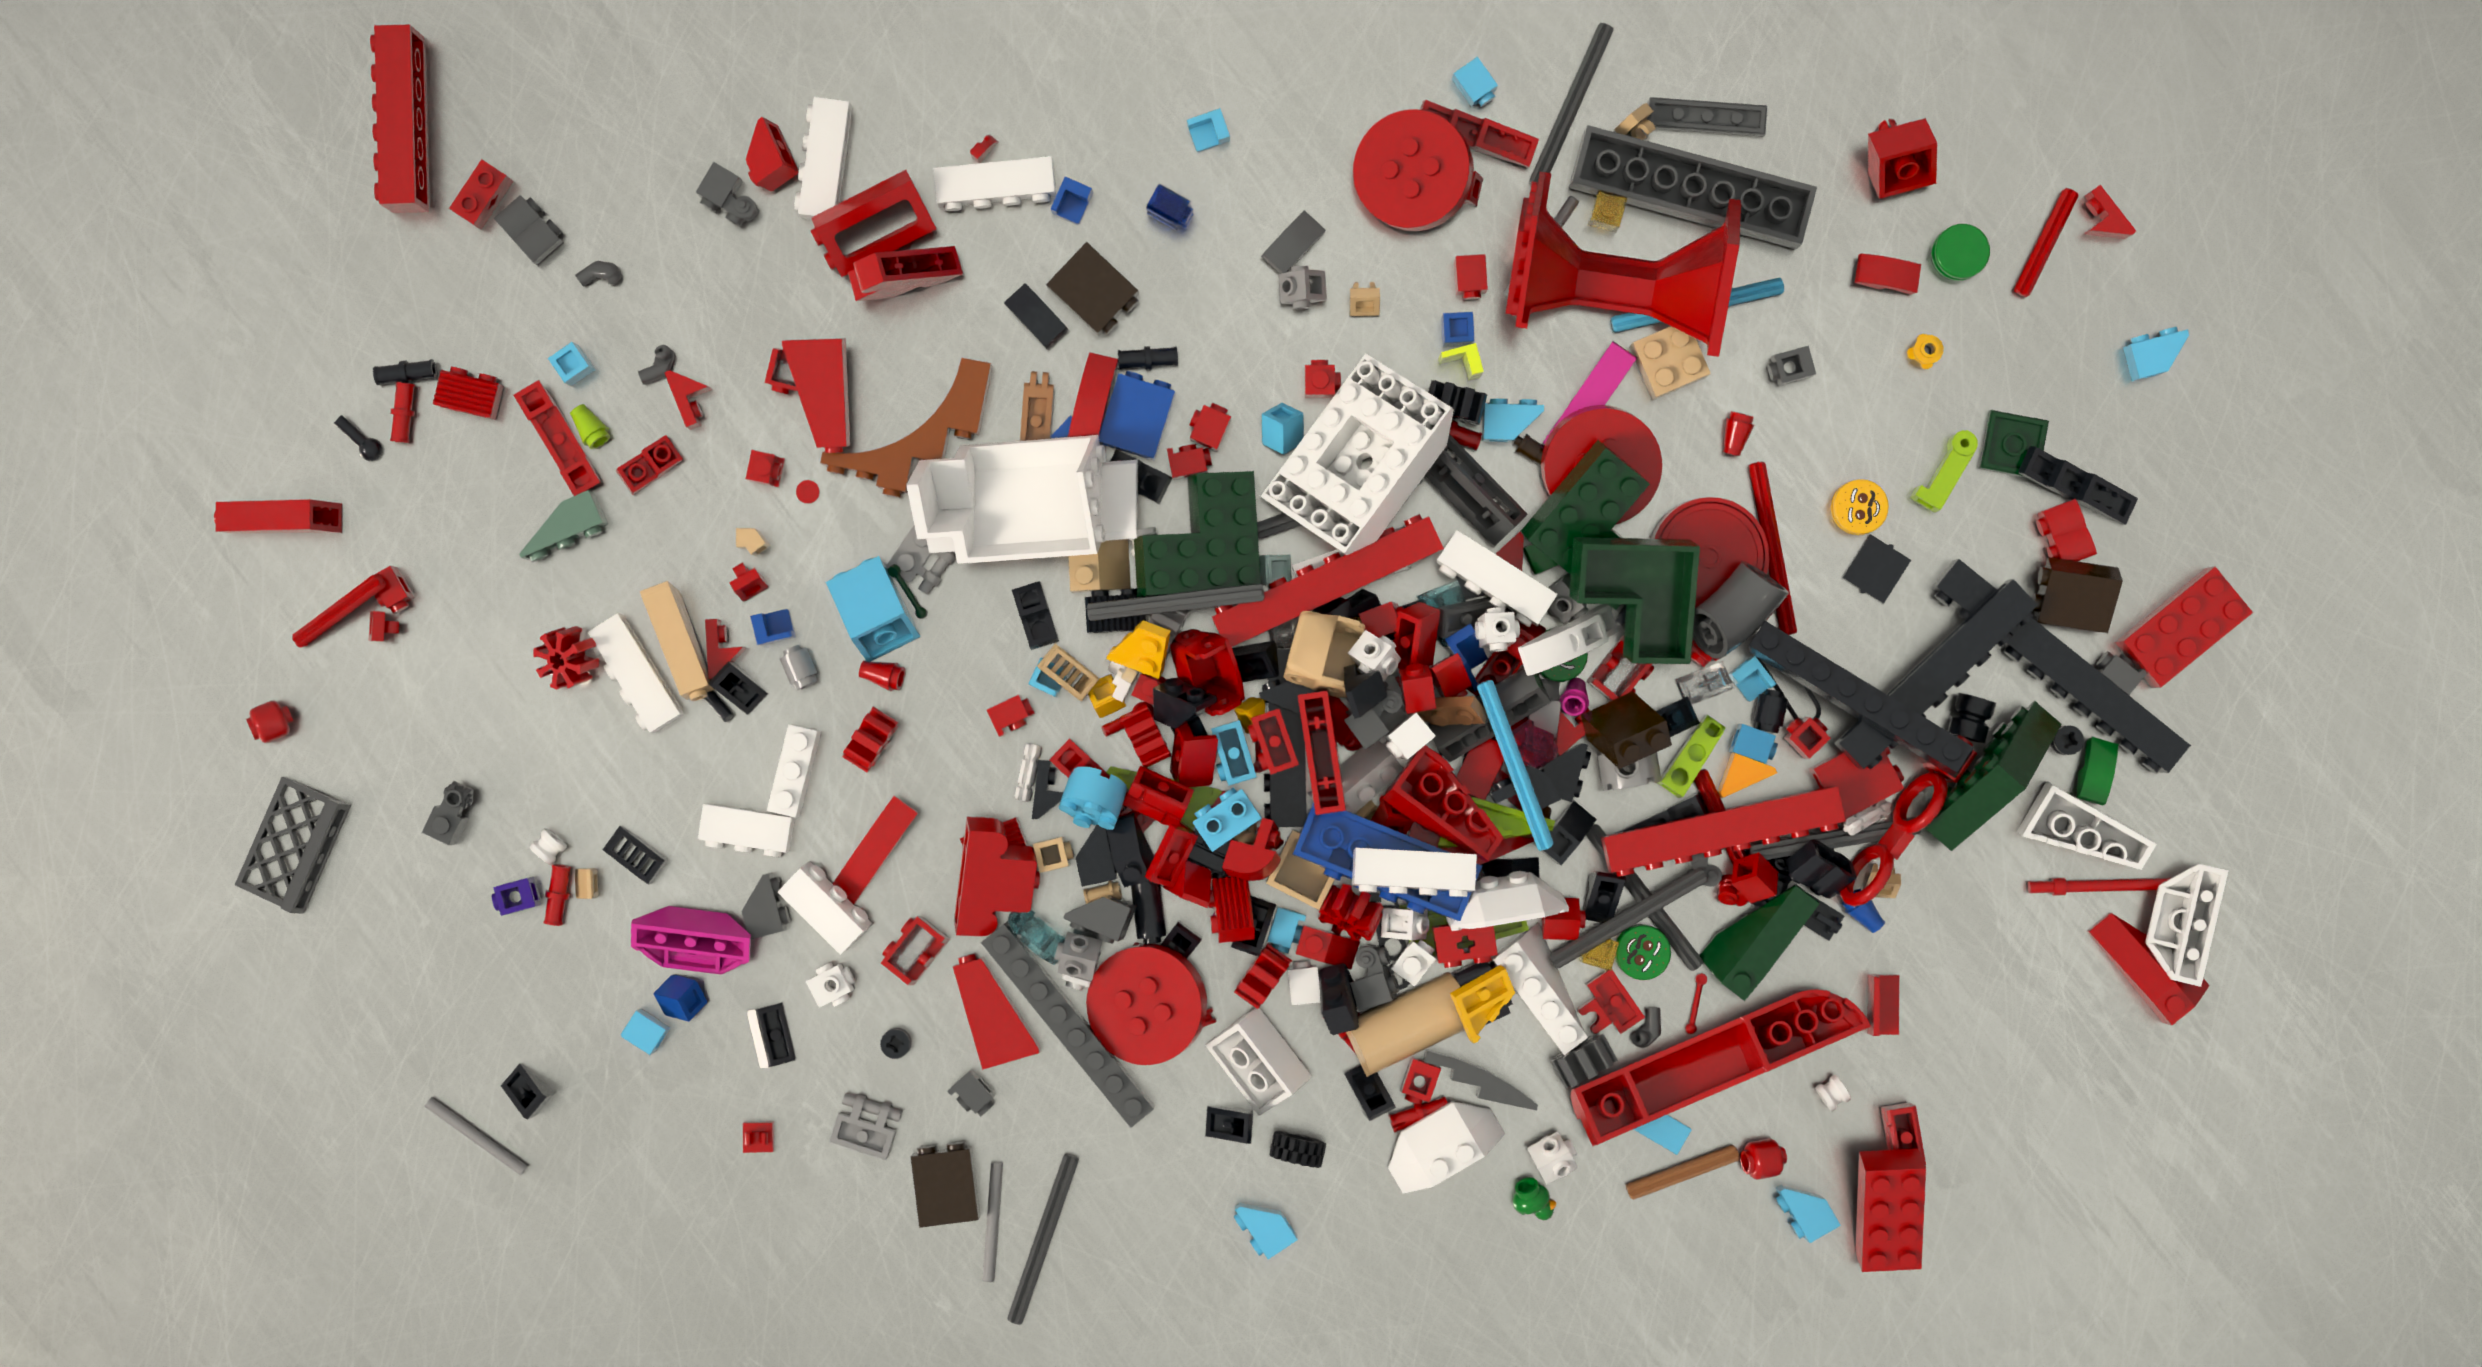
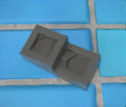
M1304 210L1268 247L1261 257L1280 274L1287 273L1326 230Z

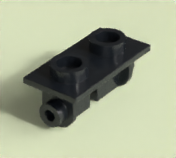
M1814 897L1820 904L1804 926L1830 941L1833 934H1837L1841 929V921L1845 916Z

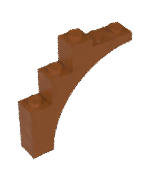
M961 358L958 373L945 400L936 412L914 432L895 443L867 452L825 453L822 451L820 463L827 466V472L844 475L845 470L855 471L856 477L873 480L874 475L878 476L876 486L883 489L882 494L900 497V493L908 494L906 485L912 475L915 459L945 458L950 430L955 431L954 436L971 439L972 434L980 435L993 366L991 363Z

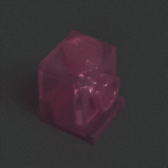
M1529 719L1512 731L1525 764L1540 769L1556 757L1558 746L1554 744V734L1534 726V721Z

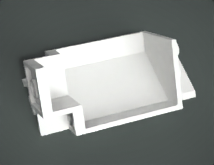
M1098 435L962 445L959 447L954 458L919 460L906 485L917 539L927 540L929 553L955 552L957 564L1097 554L1101 543L1105 541L1137 539L1138 459L1106 462L1105 447L1100 445Z

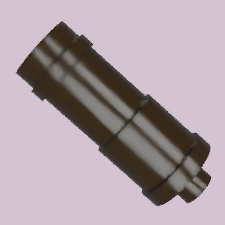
M1527 433L1523 438L1518 435L1514 441V444L1518 446L1515 452L1541 465L1544 446L1531 438Z

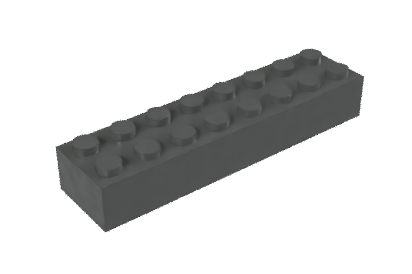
M1587 125L1584 131L1569 186L1570 189L1719 228L1725 222L1729 199L1741 200V235L1797 249L1803 243L1817 190L1816 186Z

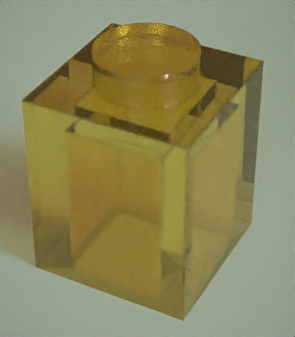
M1598 191L1593 202L1588 225L1616 233L1621 224L1627 198Z

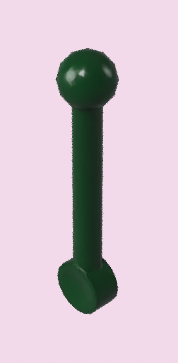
M896 564L891 565L888 568L889 575L895 577L914 606L916 616L920 619L924 618L927 615V611L919 605L901 577L900 567Z

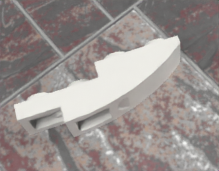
M1608 604L1600 605L1564 626L1554 627L1518 647L1526 675L1530 676L1565 663L1608 642V637L1618 632L1611 607Z

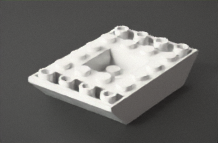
M1365 353L1260 497L1345 555H1349L1378 540L1445 449L1454 409ZM1371 457V466L1362 470V461Z

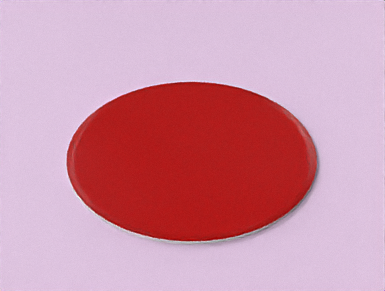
M811 480L800 482L796 488L797 498L807 504L816 501L819 496L818 485Z

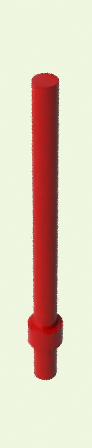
M2052 878L2051 881H2029L2028 892L2051 893L2052 896L2066 895V892L2158 890L2160 884L2171 878L2066 881L2065 878Z

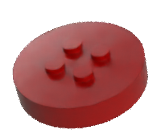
M1418 109L1398 111L1375 123L1362 138L1353 164L1355 188L1364 206L1382 222L1405 231L1431 229L1453 217L1466 201L1474 176L1472 153L1462 134L1443 117Z
M1608 405L1585 407L1569 414L1550 433L1541 457L1542 479L1549 496H1551L1584 455L1599 440L1650 483L1616 523L1619 524L1640 513L1654 497L1662 475V456L1659 444L1651 430L1630 412Z
M1706 497L1684 502L1670 510L1660 520L1651 536V539H1688L1700 546L1695 608L1722 586L1741 561L1755 566L1766 574L1768 572L1769 546L1761 525L1748 510L1727 499Z
M1139 944L1115 953L1097 969L1088 988L1086 1001L1087 1015L1093 1033L1111 1054L1132 1064L1155 1065L1176 1057L1189 1048L1197 1039L1206 1019L1207 995L1199 973L1183 955L1166 946Z

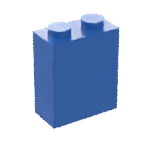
M1126 371L1125 375L1118 373L1101 427L1099 442L1101 445L1155 461L1176 393L1170 389L1171 384L1160 380H1154L1153 384L1142 381V375L1131 371Z

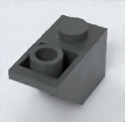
M773 872L762 875L741 911L746 931L751 934V939L787 930L786 924L790 923L786 906L781 907L779 899L780 894L778 891L782 888L778 877L774 878Z
M1108 895L1065 913L1063 919L1071 922L1070 927L1082 932H1086L1089 929L1098 933V939L1113 944L1114 940L1120 941L1124 939L1137 906Z

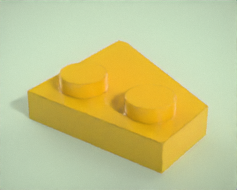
M1143 620L1135 627L1133 632H1129L1122 639L1121 643L1111 648L1106 659L1159 679L1164 671L1171 630Z
M1502 965L1495 967L1450 993L1468 1039L1473 1044L1481 1038L1478 1034L1488 1021L1493 1022L1499 1015L1500 1009L1515 994L1506 968Z

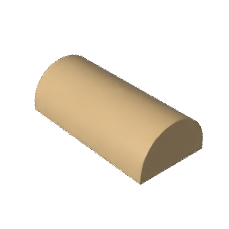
M1446 972L1398 995L1397 999L1377 1005L1358 1014L1359 1027L1346 1033L1366 1077L1465 1030L1450 995L1451 992L1460 988V985L1451 973Z

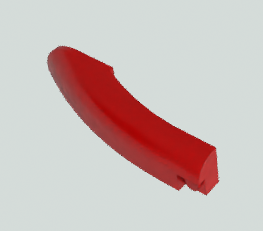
M1827 990L1801 991L1572 1089V1106L1577 1120L1581 1119L1592 1146H1595L1869 1028L1871 1025L1864 1013L1847 998H1842Z

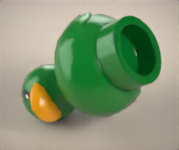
M1534 1178L1520 1180L1515 1186L1516 1192L1512 1199L1515 1210L1521 1215L1534 1213L1540 1220L1550 1219L1554 1213L1556 1202L1550 1200L1547 1188L1538 1184Z

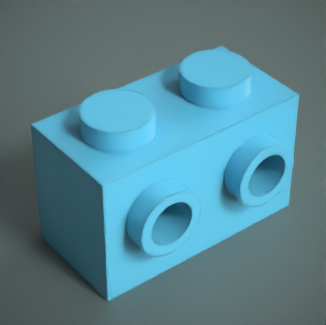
M1240 720L1212 728L1213 735H1216L1218 738L1217 752L1219 753L1221 763L1217 764L1216 767L1221 782L1227 780L1228 786L1256 778Z
M1233 787L1219 797L1222 801L1214 808H1211L1208 804L1194 813L1197 819L1192 823L1212 852L1262 819L1243 789L1236 791Z

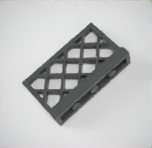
M281 777L235 886L270 901L289 913L303 914L350 805L330 798L287 777ZM289 786L296 790L299 801L286 806L283 796ZM315 799L324 802L321 813L312 817L307 803ZM301 806L306 820L293 825L289 810ZM283 814L287 828L275 833L272 821L275 816ZM308 825L311 836L308 842L300 845L295 830ZM289 833L294 848L281 852L277 837ZM271 841L275 856L263 860L260 848L263 843ZM296 852L299 860L296 869L288 872L283 857ZM277 860L282 875L269 879L265 865ZM259 868L263 883L256 886L246 883L250 871ZM284 879L287 891L284 898L281 899L275 896L271 884Z

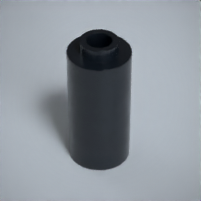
M1150 881L1132 885L1133 905L1137 906L1134 912L1137 939H1143L1144 944L1160 943L1161 937L1166 936L1161 885Z

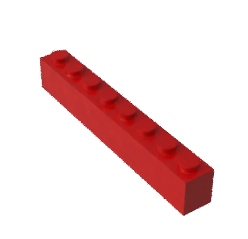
M1418 514L1404 521L1406 527L1396 532L1393 527L1384 530L1375 543L1342 557L1339 552H1336L1324 558L1325 564L1316 569L1311 564L1296 571L1298 577L1288 582L1285 577H1282L1270 583L1271 590L1264 592V600L1261 602L1238 604L1234 607L1226 605L1216 608L1217 615L1212 616V620L1219 635L1227 638L1231 647L1300 616L1302 611H1311L1444 549L1430 517L1422 519L1421 515Z
M1830 786L1602 836L1601 841L1608 872H1616L1617 877L1634 874V868L1645 866L1646 870H1653L1664 867L1663 861L1674 859L1675 864L1693 861L1692 855L1704 853V858L1722 854V848L1733 846V851L1751 848L1750 842L1762 840L1763 845L1780 841L1779 836L1791 834L1792 838L1810 835L1809 829L1820 827L1821 832L1835 830L1839 828L1838 823L1845 822L1846 820L1838 786Z

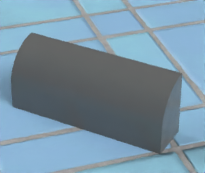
M1524 668L1495 685L1510 726L1551 703L1539 674L1527 676ZM1480 694L1475 696L1476 699L1480 702V704L1484 707ZM1488 717L1485 724H1453L1446 726L1429 724V729L1435 734L1433 740L1437 749L1449 762L1495 736Z

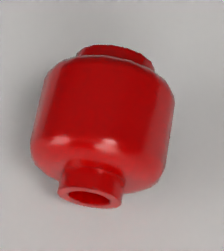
M275 700L252 708L249 712L250 717L246 718L254 739H260L263 743H270L287 736L290 732L289 723L294 722L287 705L281 707Z
M1768 1138L1747 1143L1744 1151L1741 1152L1740 1162L1746 1174H1749L1755 1180L1780 1175L1784 1164L1787 1163V1154L1777 1141Z

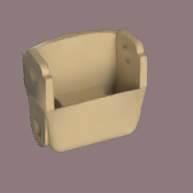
M1302 611L1283 675L1284 678L1289 682L1305 686L1316 692L1328 690L1329 696L1337 698L1347 697L1345 693L1344 667L1355 664L1348 655V652L1363 634L1365 625L1360 623V621L1338 615Z

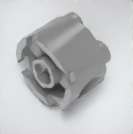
M1657 752L1636 761V769L1633 773H1628L1623 768H1617L1603 754L1597 756L1603 791H1608L1612 787L1615 790L1646 785L1652 782L1651 777L1653 778V783L1662 781Z

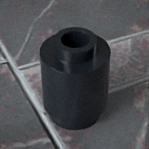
M1766 689L1765 694H1759L1754 716L1756 729L1779 733L1780 726L1783 727L1788 699L1783 698L1784 692Z

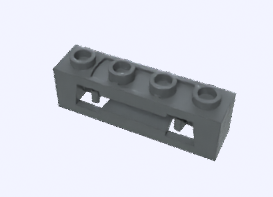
M1449 434L1447 446L1425 476L1486 539L1496 546L1528 514ZM1448 448L1463 461L1460 465L1457 463L1456 457L1452 458L1446 452ZM1498 496L1510 510L1505 512L1500 507L1501 503L1499 501L1495 502L1493 498Z

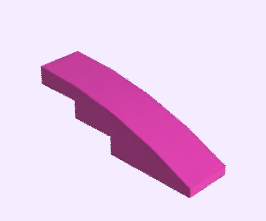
M1612 341L1552 430L1565 417L1579 409L1605 405L1637 357ZM1550 433L1547 435V437H1546L1545 440L1543 441V444L1546 443V441H1547V439H1548Z

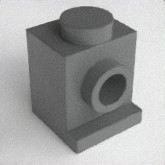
M1809 345L1775 354L1771 357L1772 363L1767 365L1771 380H1777L1778 386L1816 375ZM1785 363L1793 365L1794 370L1792 373H1787L1784 370Z
M2109 651L2096 664L2099 666L2097 670L2128 695L2132 693L2147 674L2144 669H2134V662L2125 655H2112Z
M973 1069L968 1071L947 1091L950 1095L956 1092L959 1095L956 1098L958 1103L967 1112L972 1110L975 1114L978 1113L980 1117L994 1105L990 1100L993 1099L995 1094Z

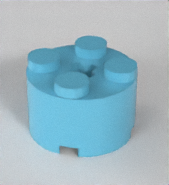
M1092 767L1074 768L1073 773L1071 772L1059 809L1074 818L1073 823L1077 826L1089 828L1090 824L1113 830L1126 796V784L1112 774L1110 779L1101 776L1102 770Z

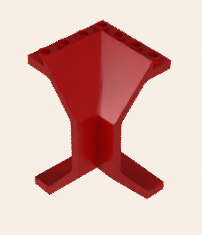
M1540 172L1538 182L1532 181L1529 198L1523 199L1505 313L1517 316L1515 327L1527 329L1531 313L1568 305H1581L1643 314L1707 344V355L1719 357L1740 246L1741 200L1729 199L1726 219L1722 226L1658 261L1588 252L1580 249L1549 214L1547 199L1551 173Z

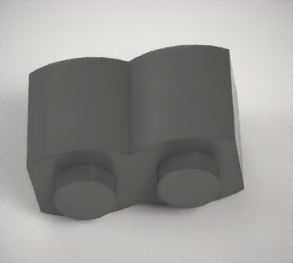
M519 195L494 219L529 259L537 265L563 243L558 237L562 231L551 219L545 222L541 218L539 213L542 209L531 197L525 200Z

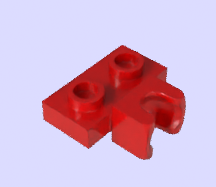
M1611 968L1586 984L1594 997L1577 1008L1581 1015L1596 1012L1597 1020L1590 1026L1593 1034H1597L1612 1023L1619 1033L1622 1034L1645 1018Z

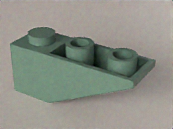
M587 490L562 501L520 552V557L526 560L531 559L532 562L547 557L548 550L555 547L562 550L574 545V539L585 535L586 538H590L603 532L601 527L608 525L595 493Z

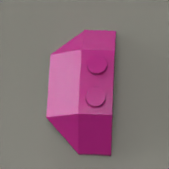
M667 906L633 919L631 922V947L636 951L640 950L647 958L661 967L721 975L741 964L748 963L750 960L751 934L727 913Z

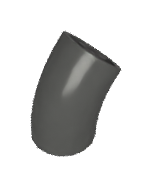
M1741 561L1722 586L1695 608L1694 641L1705 654L1712 658L1721 659L1753 635L1770 618L1789 592L1760 569L1745 561Z

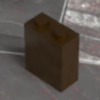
M1088 242L1046 284L1047 288L1097 336H1100L1103 332L1106 335L1109 334L1119 323L1116 318L1123 311L1129 313L1139 302L1136 298L1139 295L1138 289Z
M2048 557L2046 566L2041 567L2039 571L2038 584L2040 588L2038 594L2034 593L2032 597L2038 604L2032 610L2035 612L2037 622L2108 633L2123 582L2119 568Z
M1634 692L1581 715L1587 740L1619 769L1672 745L1667 721Z
M964 1142L946 1144L947 1149L935 1150V1146H924L917 1148L918 1153L911 1155L919 1228L976 1221L981 1217L972 1146H965Z

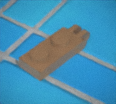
M1031 371L1030 383H1024L1020 441L1050 439L1054 385L1049 384V372H1043L1042 384L1037 383V372Z
M1475 696L1436 697V709L1415 712L1424 722L1439 726L1485 724L1488 717L1486 710Z

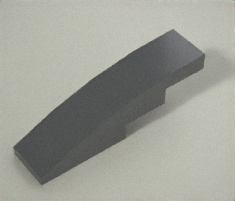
M1429 1049L1425 1050L1423 1059L1425 1063L1452 1068L1450 1079L1478 1086L1476 1096L1479 1099L1537 1110L1538 1104L1509 1082L1486 1069L1451 1055Z

